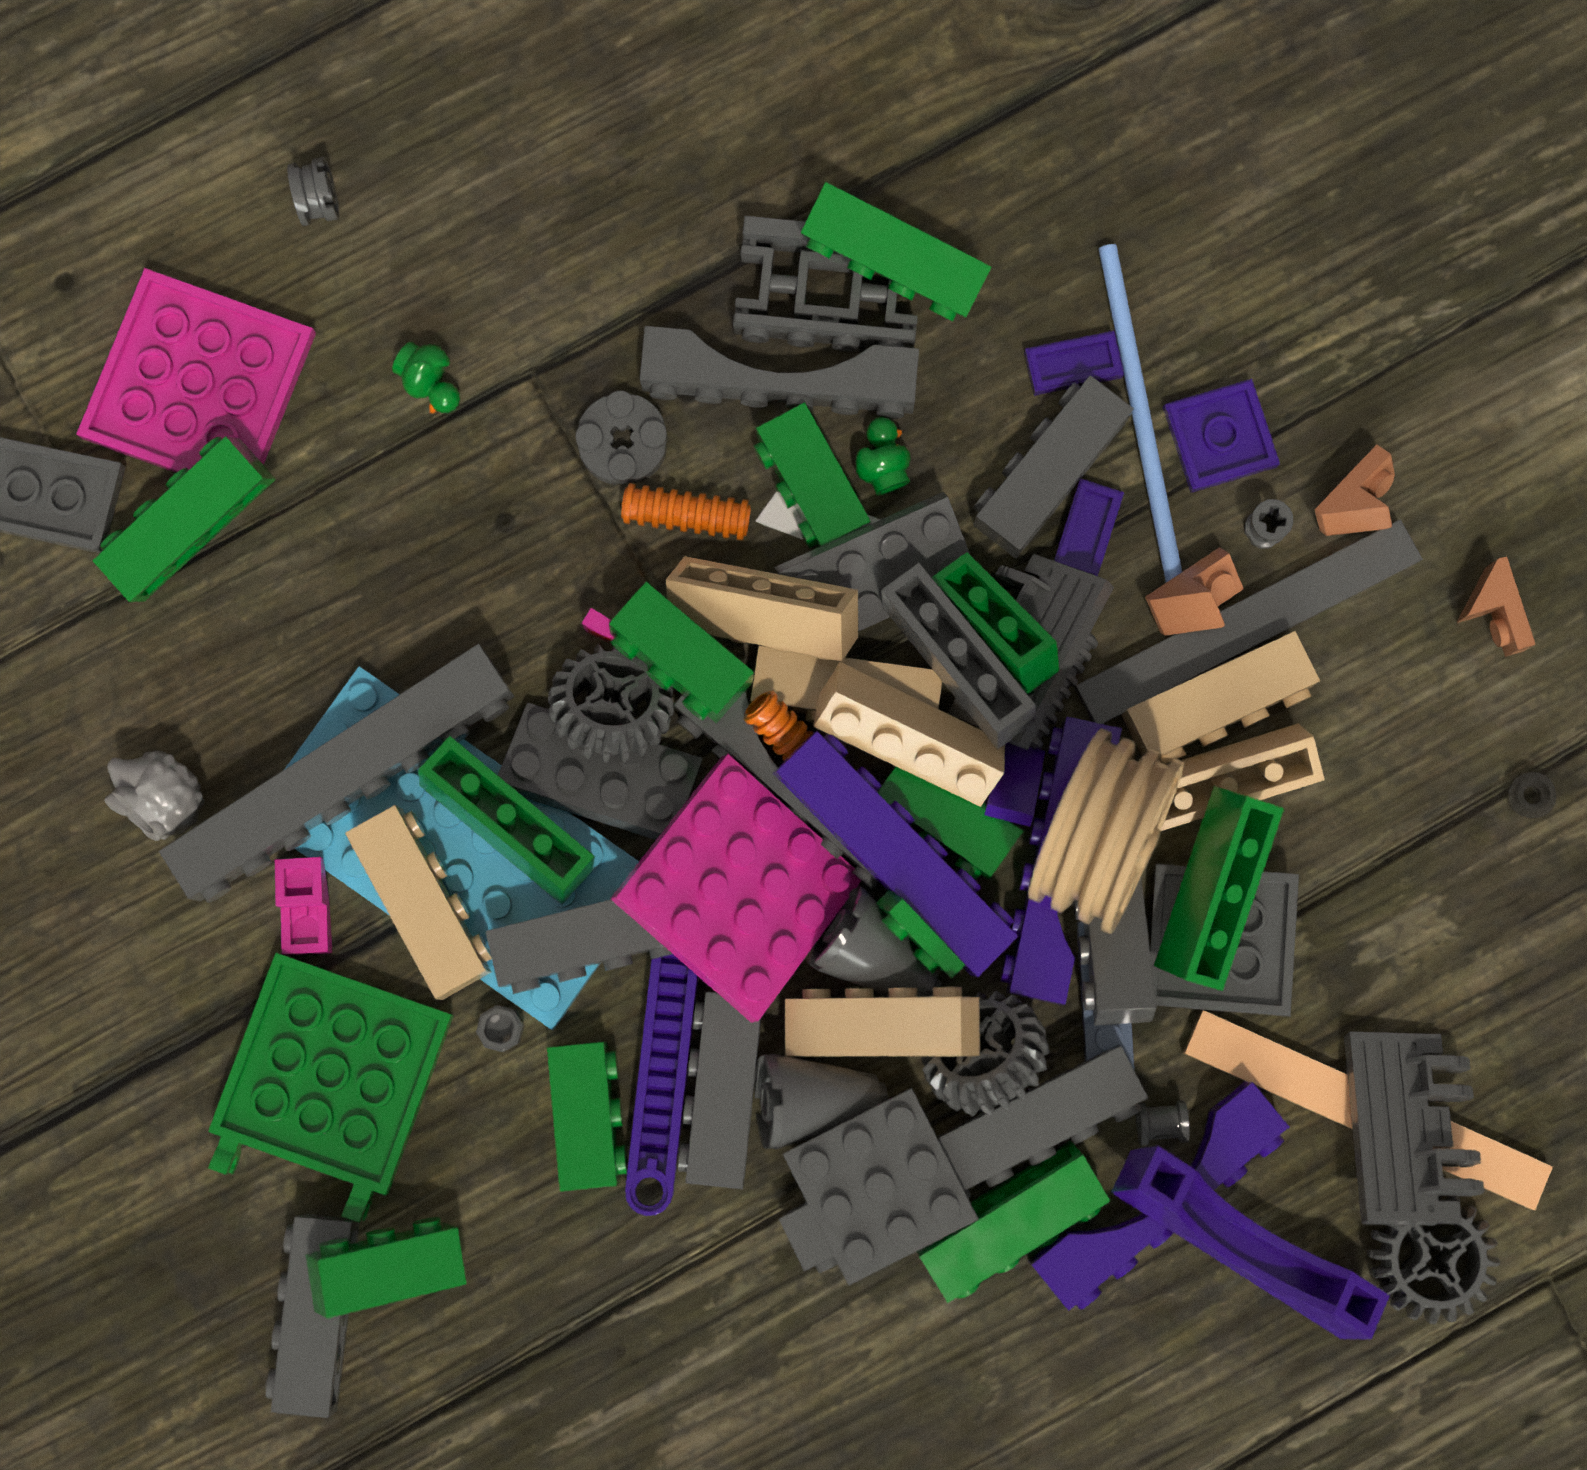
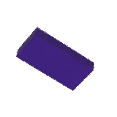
M1114 331L1026 348L1024 352L1034 396L1069 389L1074 382L1082 386L1090 375L1099 382L1120 379L1124 375Z
M1080 479L1054 561L1098 576L1124 492Z
M1008 742L1005 744L1004 774L988 796L985 816L1031 826L1044 761V750H1034L1031 747L1025 750Z

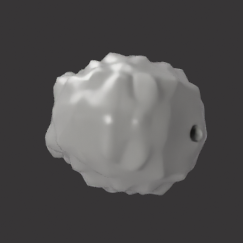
M155 750L145 752L139 758L124 760L115 757L108 762L109 775L116 789L112 794H108L105 798V803L116 813L127 816L146 836L155 841L164 840L169 836L184 833L191 825L197 822L199 811L204 805V799L200 791L201 785L198 782V778L185 765L178 763L171 754Z

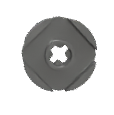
M625 391L613 392L609 396L600 398L588 407L580 419L575 437L580 457L585 467L596 478L608 484L617 485V483L643 482L660 468L666 457L668 436L662 415L646 399L637 395H630ZM628 429L633 433L630 436L632 443H634L632 447L627 449L622 445L616 450L611 446L614 442L612 434L616 430L623 432Z

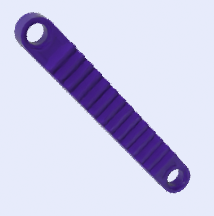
M675 955L651 960L625 1187L626 1200L629 1206L636 1213L644 1216H653L663 1212L671 1203L675 1188L698 976ZM651 1177L657 1179L663 1187L662 1199L654 1205L643 1204L636 1195L637 1185L644 1178Z

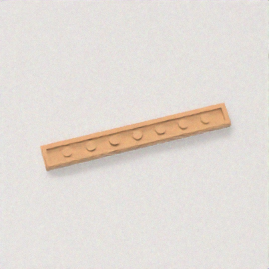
M1200 1011L1183 1054L1243 1081L1253 1082L1255 1086L1352 1129L1347 1074L1207 1011ZM1451 1121L1453 1147L1451 1149L1479 1151L1481 1163L1467 1168L1442 1166V1170L1461 1179L1482 1181L1484 1189L1530 1210H1536L1553 1166Z

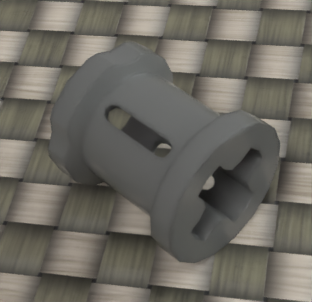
M1277 499L1263 501L1247 517L1244 524V533L1253 546L1260 549H1270L1275 544L1281 542L1291 531L1293 526L1292 511L1284 502ZM1265 516L1271 517V525L1276 527L1272 533L1267 532L1266 524L1261 522Z
M1177 1100L1175 1105L1147 1107L1144 1102L1139 1103L1142 1111L1136 1114V1128L1140 1145H1148L1150 1140L1178 1138L1180 1143L1189 1142V1116L1184 1100Z

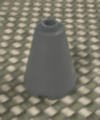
M860 886L858 890L852 889L849 893L850 897L829 924L823 940L819 938L809 951L807 964L815 968V970L862 988L874 989L875 993L889 997V988H917L918 997H933V988L941 987L942 981L938 979L940 970L937 969L933 974L930 973L912 954L918 947L907 936L900 941L881 922L886 913L876 904L878 901L869 891Z
M773 1053L760 1056L755 1073V1098H760L761 1113L756 1114V1122L761 1144L765 1149H779L810 1140L888 1100L886 1084L879 1082L877 1075L872 1072Z

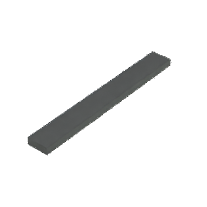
M1400 519L1394 522L1391 528L1379 530L1220 611L1225 623L1224 627L1175 634L1077 684L1074 688L1092 722L1105 724L1122 715L1128 708L1201 675L1406 570L1423 559Z

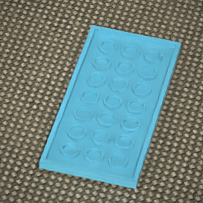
M359 666L286 768L400 694ZM463 739L458 742L498 775L502 765ZM437 747V748H435L434 750H432L431 752H429V753H428L429 757H430L439 747ZM403 769L388 779L391 785L382 793L370 799H366L365 795L349 804L351 811L345 817L330 825L323 821L309 830L312 835L309 840L295 848L307 858L323 857L327 872L389 915L345 832L394 805L403 809L405 814L412 811L425 832V836L419 838L426 853L435 852L448 876L443 878L442 882L449 895L451 896L457 892L470 914V918L464 920L473 937L480 934L488 948L489 945L485 931L611 900L610 898L639 862L569 812L527 799L595 856L593 871L561 905L419 785L418 769L411 773H406ZM491 959L487 961V964L492 972L480 980L545 1026L554 1030L600 964L585 967L587 973L585 977L559 983L558 975L556 974L540 978V988L513 994L511 986L498 987Z

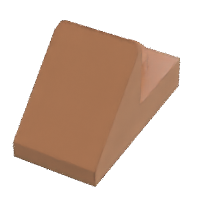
M1376 444L1315 509V514L1320 532L1326 536L1392 527L1388 506L1377 499L1389 490L1394 481L1395 473L1392 457L1389 452Z
M1219 547L1147 595L1145 599L1160 633L1166 636L1224 627L1225 623L1218 606L1244 588L1230 554Z
M1507 556L1497 559L1485 568L1457 621L1459 623L1491 614L1493 618L1490 622L1491 636L1496 646L1502 647L1505 657L1521 653L1536 645Z

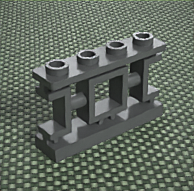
M753 216L744 217L743 245L741 249L742 262L763 264L759 300L736 298L733 319L734 334L742 335V339L748 342L766 343L769 341V338L785 339L789 345L804 348L814 346V342L832 344V348L843 352H856L859 350V347L869 348L872 345L914 348L918 316L895 313L897 293L889 290V285L862 283V275L846 268L850 259L836 252H833L831 258L828 259L805 247L809 238L801 234L806 223L804 221ZM774 251L800 253L798 276L772 274ZM809 269L853 273L850 309L806 305ZM770 292L796 295L794 318L768 316ZM860 301L887 304L884 327L857 325Z

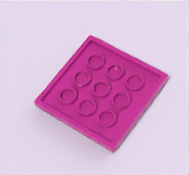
M144 268L76 435L81 439L175 473L186 467L190 470L202 458L199 455L201 449L218 436L222 439L225 436L240 438L264 465L316 332L311 327Z
M727 754L718 760L610 899L752 1023L760 1020L848 900L851 890L856 889L861 880L852 873L855 869L842 856L836 859L821 846L823 840Z

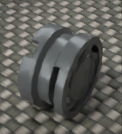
M326 158L312 159L311 164L302 166V170L296 162L288 164L287 171L296 213L302 226L311 225V219L325 218L326 221L340 219L337 193Z

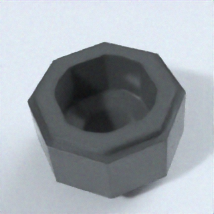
M496 1005L480 1015L476 1033L485 1048L506 1052L520 1043L525 1025L516 1010Z

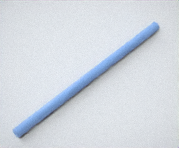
M1109 244L1100 247L1099 253L1129 403L1134 408L1132 418L1165 582L1167 583L1182 573V567L1117 245Z

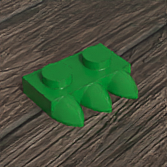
M887 890L885 895L876 903L886 913L881 922L900 941L907 936L918 947L912 954L930 973L933 974L939 969L950 978H953L965 966L955 953L901 897Z

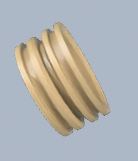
M1101 728L1087 747L1057 810L1032 877L1029 899L1039 903L1045 895L1051 897V908L1059 912H1063L1074 900L1079 901V921L1090 924L1095 916L1103 920L1101 930L1112 934L1122 918L1153 853L1183 772L1184 762L1173 759L1168 767L1160 763L1162 754L1153 749L1148 751L1137 762L1134 760V741L1123 738L1118 745L1111 743L1112 733Z

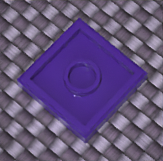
M1252 379L1164 405L1165 417L1190 493L1274 469L1280 465Z

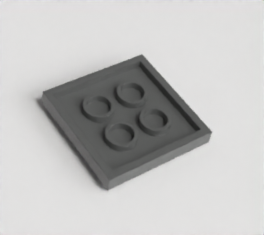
M1156 864L1150 948L1156 1006L1290 1017L1299 874L1262 873L1224 989L1220 991L1183 980L1154 967L1187 867Z
M912 1088L783 1153L848 1285L978 1220V1216Z

